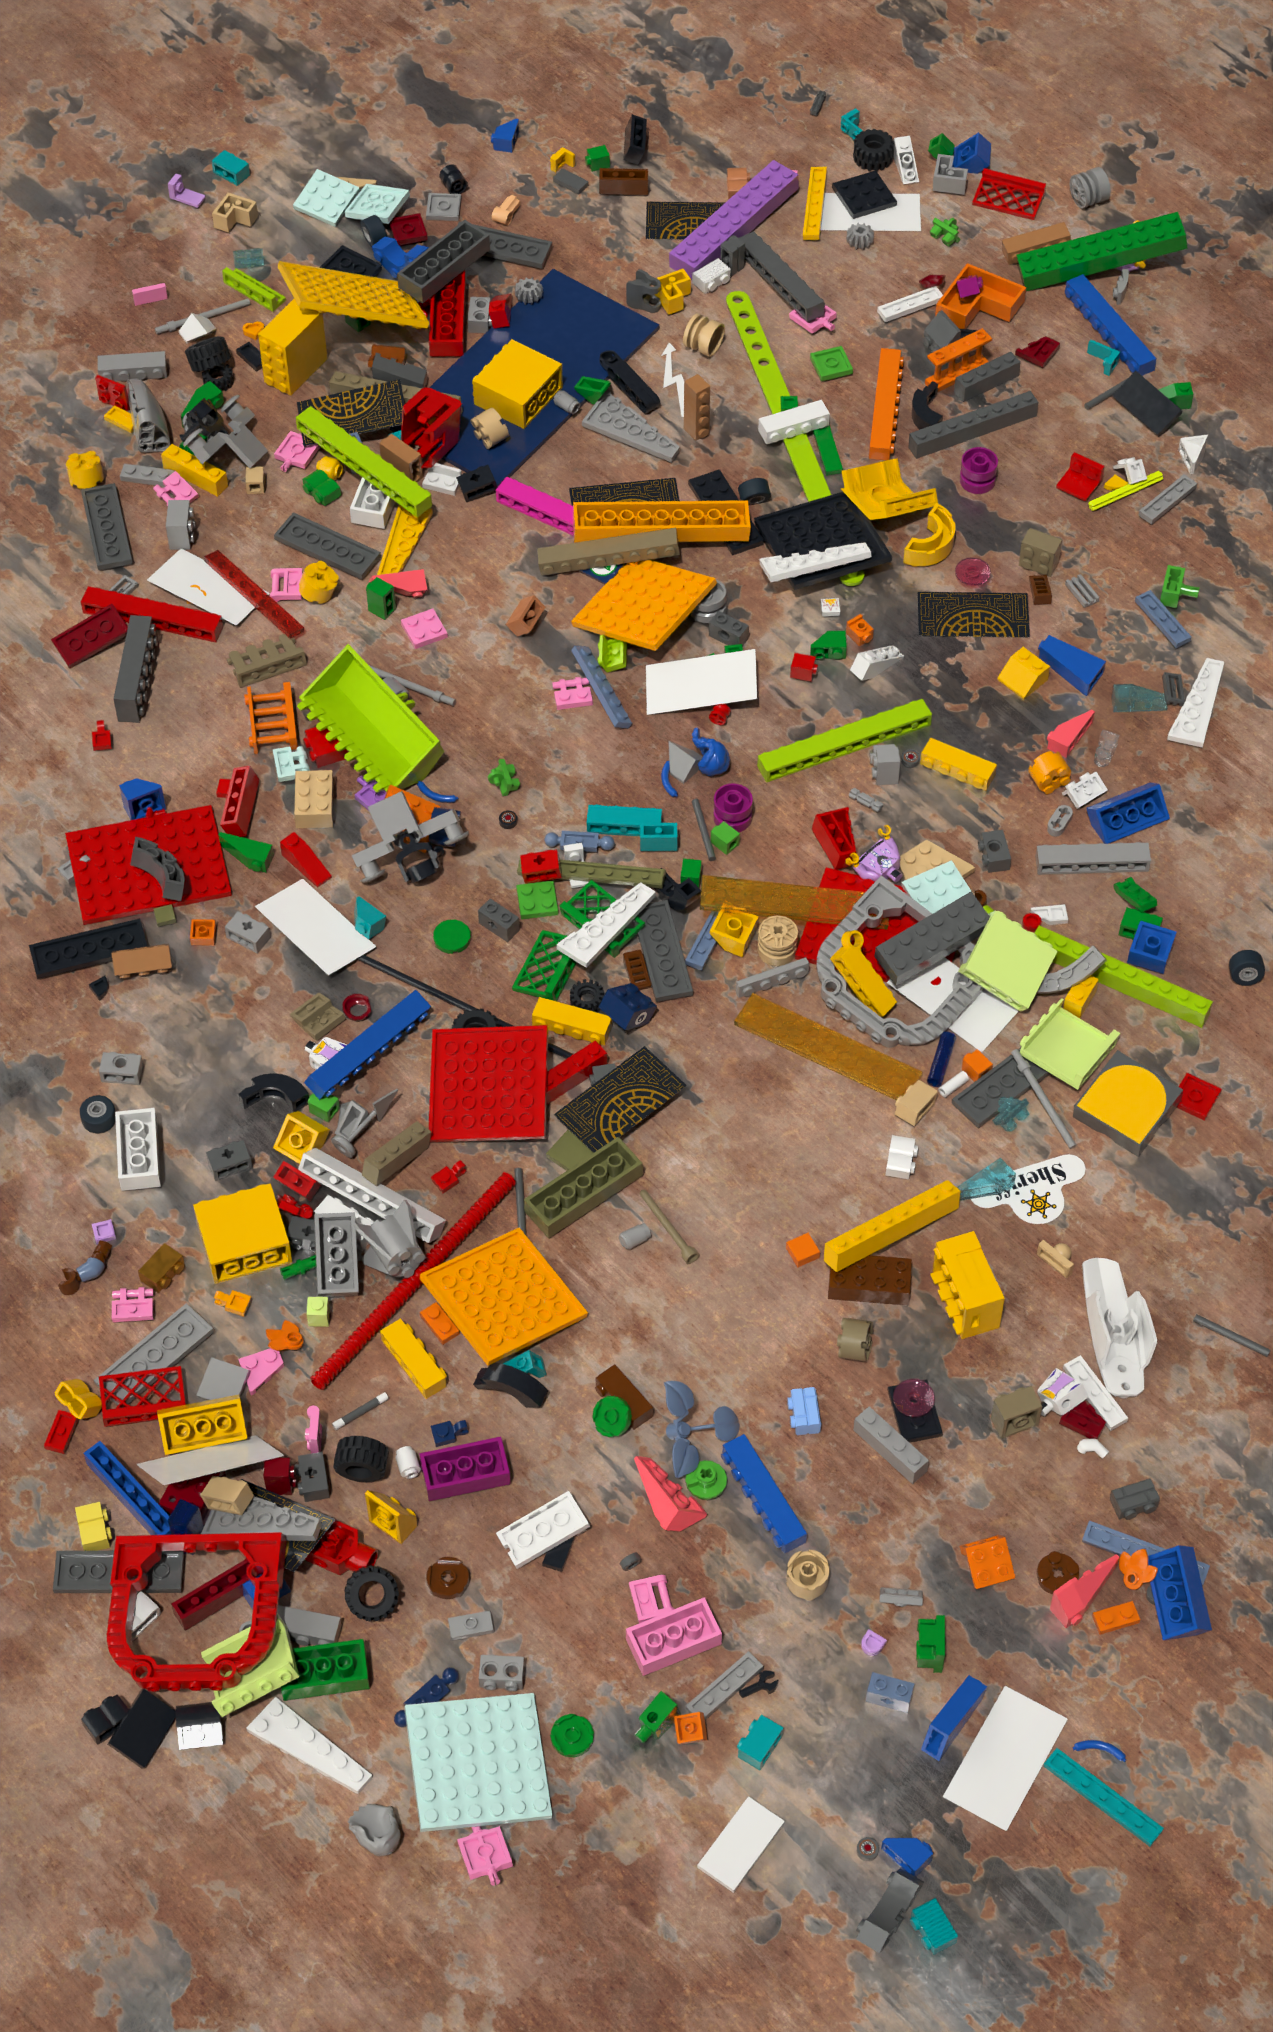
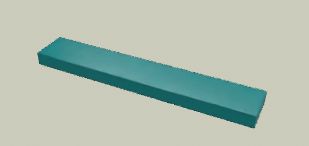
M1056 1748L1045 1761L1043 1767L1149 1847L1153 1845L1163 1832L1164 1828L1060 1749Z

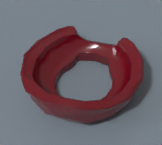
M928 275L919 280V283L923 288L942 285L946 275Z
M352 994L343 1001L342 1011L350 1020L362 1021L371 1012L369 998L366 995ZM355 1005L366 1006L367 1012L361 1016L352 1015L350 1010Z

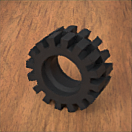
M223 363L202 372L203 384L211 381L221 391H227V387L230 389L234 383L232 368L228 364L225 365ZM215 376H223L222 378L218 379L213 378Z
M583 979V983L578 981L577 985L574 984L570 990L571 1006L593 1012L596 1011L597 1013L600 1012L599 1005L604 997L603 987L599 986L597 981L593 984L591 979L589 982ZM591 994L594 996V999L583 1001L580 999V996Z

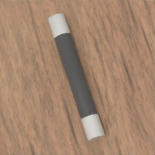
M385 1392L333 1422L332 1426L335 1430H338L388 1400L387 1394Z

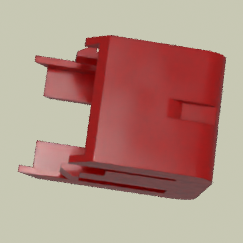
M422 388L403 405L401 441L410 445L423 433L415 441V444L421 447L417 452L421 454L422 458H425L442 441V445L429 456V459L421 468L433 467L459 441L461 401L432 388Z

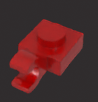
M104 720L97 721V731L92 732L93 751L112 749L110 730L105 729Z
M460 1160L453 1165L452 1169L446 1166L431 1176V1181L444 1194L459 1183L458 1177L467 1172L464 1168L466 1165Z

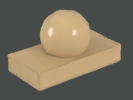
M1042 1240L1038 1245L1037 1255L1065 1278H1068L1072 1274L1074 1266L1069 1261L1071 1257L1070 1247L1064 1243H1059L1053 1248L1046 1241Z

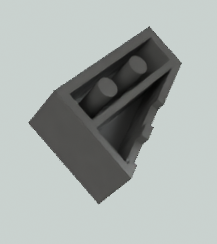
M379 353L375 354L372 365L373 379L387 382L400 379L402 385L426 388L428 382L427 370L408 363L403 365L397 363L394 358L389 360L380 357L381 354Z

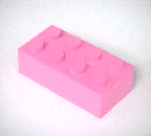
M704 1597L627 1628L626 1641L642 1675L645 1676L721 1645L722 1633Z

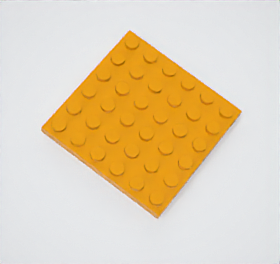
M652 560L626 563L623 568L619 569L618 574L610 579L573 618L571 623L576 628L656 651L717 584L716 578Z
M520 1228L514 1229L421 1273L419 1278L487 1366L586 1318L588 1315L586 1309Z

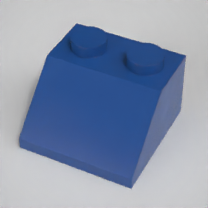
M979 132L954 148L953 167L968 169V173L976 174L984 168L987 169L990 166L991 143Z
M136 778L119 785L123 807L130 820L145 818L148 807H151L153 811L166 810L163 790L160 784Z
M1140 921L1129 950L1127 963L1164 974L1177 932Z

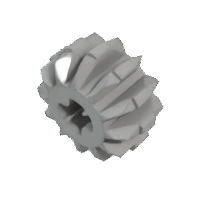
M865 223L852 224L847 230V243L850 244V247H855V249L861 248L863 250L864 247L869 248V245L874 240V232L871 226H866Z
M526 277L525 280L520 279L519 283H516L515 296L519 302L532 305L533 302L538 303V300L542 299L543 287L539 280H534L533 277L531 279Z

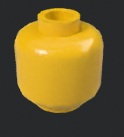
M329 456L323 457L316 465V470L324 471L333 480L340 478L343 472L340 460Z

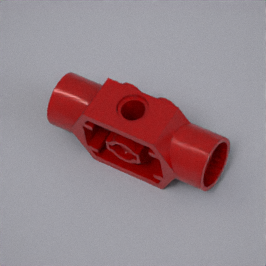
M335 1520L304 1560L337 1575H341L347 1570L356 1572L361 1567L374 1566L378 1557V1550L359 1542L358 1529Z

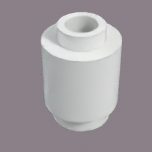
M410 1446L402 1447L396 1451L395 1458L401 1476L407 1479L415 1478L421 1471L416 1452Z

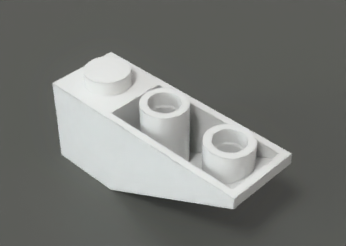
M910 136L894 138L893 156L903 185L919 183Z
M893 645L860 652L857 654L850 671L862 681L872 679L903 659L904 655Z

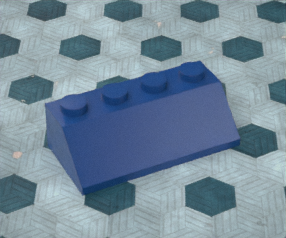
M1151 782L1086 808L1091 826L1104 844L1111 843L1170 819L1160 784Z
M1178 1545L1148 1556V1565L1158 1568L1156 1577L1150 1584L1162 1639L1185 1638L1211 1631L1212 1627L1194 1547Z

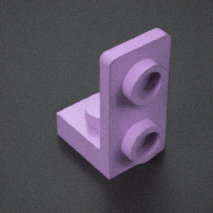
M175 174L168 183L170 198L198 208L205 200V195L183 188L182 176Z

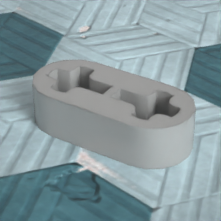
M1061 805L1055 810L1047 826V832L1051 836L1056 837L1063 834L1072 819L1073 811L1071 807Z

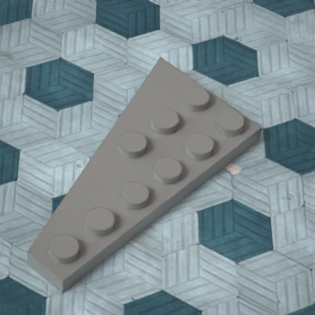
M608 389L582 420V426L671 463L680 452V447L667 436L661 435L656 427H651L646 419L631 407H626L618 397L615 398L611 395Z
M254 1496L242 1515L211 1509L201 1534L282 1532L287 1541H316L322 1527V1522L319 1518L302 1512H292L290 1508H281L275 1503Z

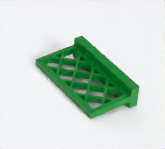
M591 880L568 902L564 901L559 907L561 915L580 930L583 924L593 920L587 918V912H597L598 914L600 911H606L610 908V906L600 907V900H609L612 904L616 899ZM593 887L597 890V896H587V891ZM597 900V907L587 908V901ZM577 901H584V908H575L573 904ZM636 916L632 920L638 924L635 928H624L621 932L624 933V938L619 943L613 940L604 949L613 958L620 954L619 950L645 926V922Z
M545 930L541 931L512 986L513 991L557 1002L577 962L559 950L548 954L546 949L553 946L557 947V944L566 938L567 935ZM545 937L553 939L552 942L545 945L542 943ZM544 951L545 956L538 959L535 958L537 953ZM558 955L562 956L558 962L553 963L551 958ZM549 960L550 965L540 968V963ZM536 965L538 970L528 974V968ZM553 969L554 974L545 978L543 973ZM541 974L543 979L533 983L531 978ZM529 980L530 985L520 986L521 982ZM543 984L547 985L544 992L536 989V987Z

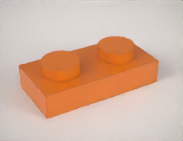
M437 1302L420 1312V1317L442 1345L459 1335L458 1328Z
M1133 1601L1096 1611L1092 1614L1100 1635L1140 1623V1617Z

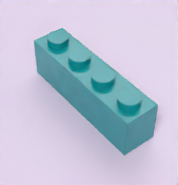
M598 804L588 805L587 832L640 837V823H662V809L603 806Z

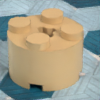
M489 408L470 420L476 429L473 431L474 435L478 440H483L486 449H490L509 436L506 425H502L500 421L502 418L494 408Z
M815 1550L796 1552L789 1559L787 1566L786 1584L789 1590L797 1597L808 1601L822 1595L829 1583L830 1570L827 1559Z

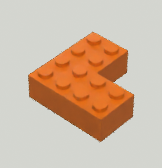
M967 263L937 302L935 316L942 310L959 329H966L979 310L1010 322L1025 302L1026 287ZM970 275L982 277L983 288L980 289V293L960 298L957 280Z

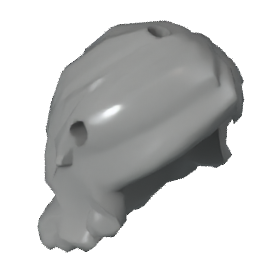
M367 1804L365 1807L360 1806L359 1811L353 1812L354 1815L348 1820L349 1830L353 1832L360 1845L376 1856L389 1855L397 1848L401 1835L397 1821L394 1818V1810L390 1806Z

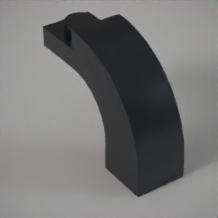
M933 381L929 386H925L923 391L917 389L913 395L911 416L919 430L943 422V415L934 412L928 407L936 398L938 384Z
M667 873L663 889L654 888L659 893L661 901L668 900L669 907L679 911L695 902L701 895V889L690 878L678 884Z
M277 1073L263 1074L252 1078V1086L238 1093L243 1109L262 1099L273 1097L283 1100L292 1112H296L307 1106L309 1093L300 1082L290 1076Z
M493 1363L488 1368H481L473 1383L477 1389L504 1391L515 1397L526 1408L540 1407L548 1392L538 1380L529 1374L500 1363Z

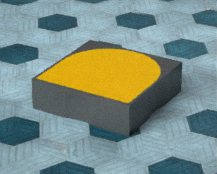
M1117 1050L1074 1105L1073 1117L1093 1130L1105 1134L1116 1144L1139 1157L1154 1138L1157 1129L1170 1117L1182 1101L1183 1089Z

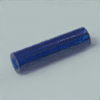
M943 1032L940 1036L927 1078V1083L930 1086L940 1087L942 1085L956 1040V1036L951 1032Z

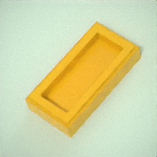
M114 405L104 415V420L130 433L133 432L131 413Z

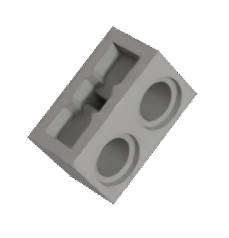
M470 297L468 333H486L489 327H492L489 316L490 297Z
M481 1655L479 1686L486 1690H495L496 1688L507 1691L523 1690L524 1657ZM489 1671H494L496 1673L493 1676L486 1675V1673ZM510 1672L517 1673V1676L515 1677H509L507 1675Z

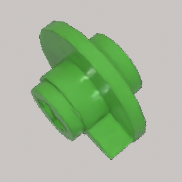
M703 1460L699 1462L698 1467L693 1472L686 1474L685 1483L693 1496L709 1500L723 1493L726 1488L727 1476L725 1470L719 1464Z

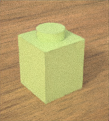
M308 1297L306 1314L308 1326L329 1327L330 1307L328 1297Z

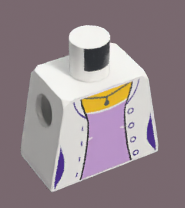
M328 1037L323 1038L319 1044L309 1041L305 1046V1051L310 1053L309 1061L311 1067L317 1070L343 1049L346 1044Z
M1057 1368L1037 1391L1041 1400L1042 1416H1045L1051 1410L1059 1415H1064L1088 1398L1081 1382Z

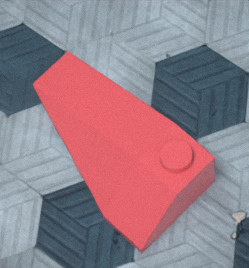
M641 1456L634 1458L654 1515L663 1529L680 1532L707 1516V1513L697 1500L692 1496L688 1498L681 1492L682 1487L678 1483L675 1484L668 1480V1474L651 1458Z
M1117 1554L1098 1564L1094 1572L1087 1570L1079 1580L1074 1577L1054 1591L1050 1611L1065 1628L1071 1625L1075 1626L1082 1621L1083 1615L1116 1569L1119 1561Z

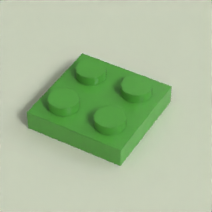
M842 346L810 353V359L821 381L853 374V368Z
M553 881L516 885L521 919L558 915Z

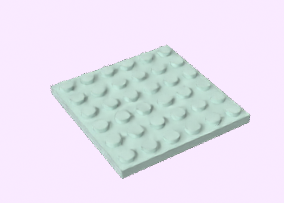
M534 1693L405 1705L420 1832L552 1818Z

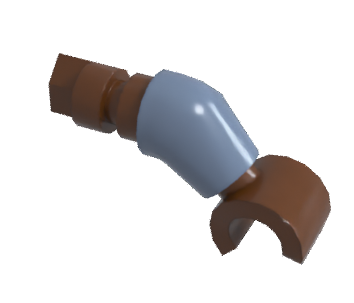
M100 1240L91 1258H88L84 1264L76 1268V1272L70 1268L62 1269L66 1281H61L58 1285L61 1293L72 1295L78 1291L80 1280L85 1282L97 1278L105 1268V1259L112 1245Z

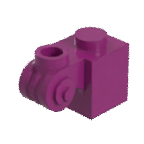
M970 275L957 280L960 298L980 293V289L983 288L982 277Z

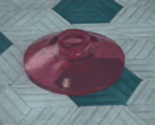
M979 558L963 559L955 568L958 580L971 586L985 583L989 579L991 572L989 565Z
M907 1379L895 1388L893 1400L900 1412L908 1416L917 1417L928 1413L932 1409L935 1395L932 1388L926 1382L919 1379ZM915 1399L917 1402L913 1403L910 1400Z

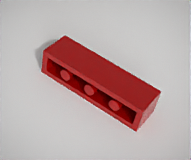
M250 765L233 769L220 823L226 834L239 837L247 835L260 780Z
M596 1040L547 1071L546 1105L588 1079L589 1075L592 1074L593 1066L607 1064V1052Z

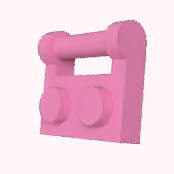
M302 568L271 570L272 592L270 593V601L302 599L299 592V582L303 574ZM281 577H284L283 591H279V579Z
M310 1406L307 1409V1415L310 1418V1428H306L305 1440L307 1441V1450H310L312 1454L321 1452L323 1430L321 1423H319V1408L317 1406Z
M665 1575L629 1582L639 1623L675 1609L671 1605ZM652 1586H658L664 1609L658 1610Z

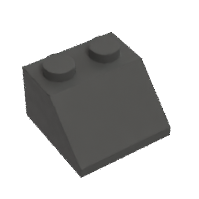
M941 310L924 329L923 343L932 352H935L959 340L961 330Z

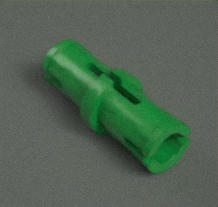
M313 1255L303 1260L298 1259L296 1263L280 1268L284 1281L298 1274L304 1275L306 1271L316 1268V1257Z

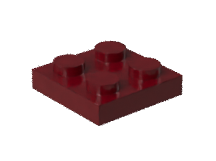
M420 213L396 217L389 223L393 238L396 239L398 245L428 240Z

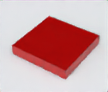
M1186 1073L1179 1085L1183 1089L1182 1101L1176 1108L1205 1121L1222 1089Z

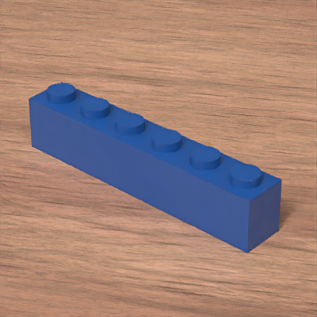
M745 1434L723 1444L721 1454L723 1462L726 1465L729 1464L732 1469L733 1478L742 1485L743 1494L746 1498L751 1499L754 1512L757 1515L760 1514L763 1519L764 1528L774 1536L773 1541L776 1547L781 1548L785 1554L805 1544L807 1540L806 1531Z
M101 1441L83 1453L89 1468L150 1535H180L177 1524Z

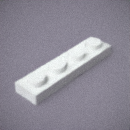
M934 286L879 306L877 312L884 322H888L935 305L943 295Z
M1081 1355L1064 1364L1063 1369L1067 1375L1083 1384L1088 1395L1086 1400L1093 1406L1096 1413L1105 1420L1106 1426L1110 1431L1128 1421L1126 1414Z

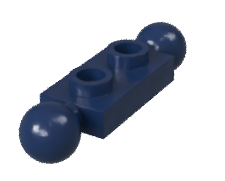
M449 1667L443 1671L441 1679L434 1675L407 1699L403 1705L439 1702L450 1692L446 1685H453L458 1681V1671L455 1668ZM405 1710L398 1711L394 1716L395 1724L401 1728L407 1727Z

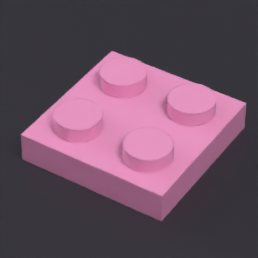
M434 609L401 620V625L415 649L448 638L447 631Z

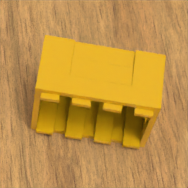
M974 1231L936 1242V1247L933 1249L935 1253L932 1273H930L934 1285L937 1284L940 1289L937 1292L941 1301H945L947 1305L945 1310L949 1318H953V1328L956 1334L961 1336V1339L1000 1328L1005 1299Z

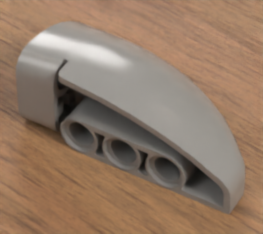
M136 378L127 379L126 388L138 450L140 452L165 451L170 446L167 423L160 404L142 380Z

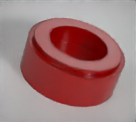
M1035 913L1026 914L1022 921L1023 928L1026 931L1035 932L1038 926H1041V917Z

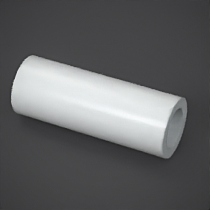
M961 1071L939 1087V1093L943 1097H947L969 1080L968 1075Z

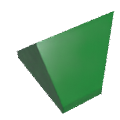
M582 376L574 389L594 405L611 383L606 380Z

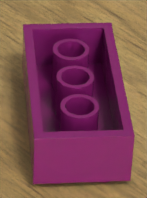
M501 1437L419 1453L428 1501L510 1484V1472Z

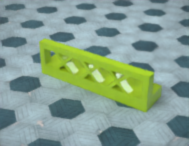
M227 267L222 270L223 282L272 312L286 301L285 296L237 268L233 271Z

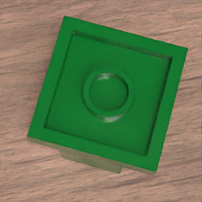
M936 1615V1619H918L917 1631L919 1632V1640L916 1642L917 1667L933 1668V1673H942L945 1658V1615Z

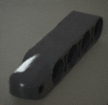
M608 350L600 354L599 362L607 371L609 377L643 413L646 414L661 405L657 394L615 351Z

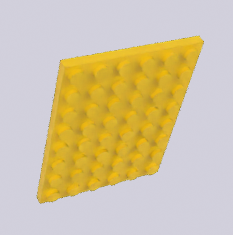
M283 261L278 263V269L302 310L309 311L312 309L320 313L331 312L337 316H342L343 314L355 319L361 317L368 321L379 320L385 324L391 322L399 326L410 325L416 329L428 328L429 321L417 301L398 288V281Z

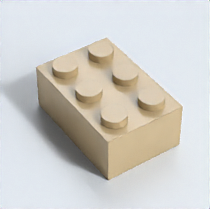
M332 770L296 771L294 809L296 828H332L334 806Z

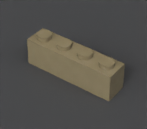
M416 1121L364 1159L362 1176L375 1186L379 1185L429 1147L431 1131Z

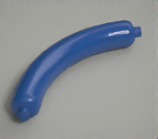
M666 761L661 773L662 784L669 795L677 797V791L669 782L670 763Z
M418 781L417 786L420 791L433 800L445 803L458 800V797L455 795L437 794L431 791L424 782Z
M1085 1740L1075 1743L1074 1747H1072L1076 1751L1085 1749L1103 1750L1112 1754L1119 1761L1126 1762V1755L1120 1749L1104 1741Z

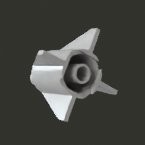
M403 1200L393 1215L384 1216L385 1220L381 1222L376 1220L371 1226L355 1223L354 1228L370 1244L369 1249L361 1259L364 1265L394 1277L404 1276L409 1278L425 1259V1255L418 1246V1240L415 1236L411 1206L407 1200Z

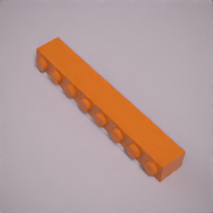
M881 348L869 459L889 460L890 454L894 453V444L891 441H895L896 431H893V429H896L897 418H894V416H898V406H895V404H899L900 394H897V391L900 392L901 381H898V379H902V369H899V367H903L904 357H900L901 350Z

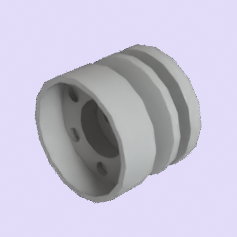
M1096 167L1087 170L1086 173L1081 172L1071 176L1069 183L1070 191L1078 207L1085 208L1094 203L1109 199L1111 193L1110 183L1102 168Z

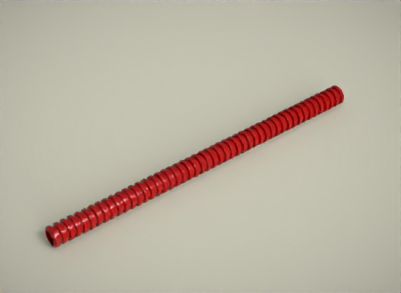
M503 1172L497 1178V1181H494L493 1185L478 1198V1202L476 1201L474 1206H471L470 1210H467L466 1214L462 1215V1219L460 1218L458 1223H455L454 1227H451L450 1231L446 1232V1236L444 1235L442 1240H439L438 1244H435L434 1248L430 1249V1253L426 1254L425 1259L414 1270V1274L409 1278L402 1279L401 1283H398L397 1287L389 1293V1296L385 1297L381 1305L379 1304L377 1309H374L373 1313L369 1314V1318H366L356 1328V1331L352 1332L348 1340H345L344 1344L340 1345V1349H336L335 1353L327 1359V1362H324L323 1366L319 1367V1371H316L310 1377L312 1384L316 1388L324 1390L325 1385L330 1384L329 1381L334 1379L333 1376L336 1377L338 1372L342 1371V1367L344 1368L346 1363H349L355 1357L354 1354L359 1353L363 1345L365 1346L367 1341L371 1340V1336H375V1332H378L384 1326L383 1323H387L388 1319L396 1313V1310H399L400 1306L404 1305L408 1297H411L412 1293L416 1292V1288L418 1289L420 1284H423L419 1279L420 1274L443 1263L445 1258H448L449 1254L461 1244V1241H464L465 1237L477 1227V1224L492 1211V1207L494 1208L496 1203H499L500 1199H503L504 1195L508 1194V1191L516 1185L512 1175Z

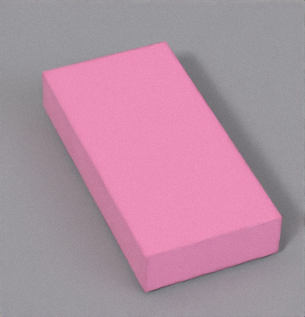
M165 283L132 290L135 306L167 299Z

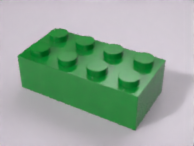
M364 1639L293 1648L299 1677L281 1686L283 1701L370 1689Z

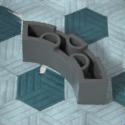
M135 837L130 865L147 871L157 879L162 888V898L181 901L184 888V873L182 868L178 866L177 859L169 851L164 852L158 848V844Z
M901 1868L895 1873L892 1872L886 1882L889 1886L869 1917L866 1920L862 1919L856 1929L859 1932L856 1940L880 1953L889 1943L888 1936L891 1937L899 1928L904 1919L901 1916L902 1912L906 1913L909 1907L912 1906L924 1881Z

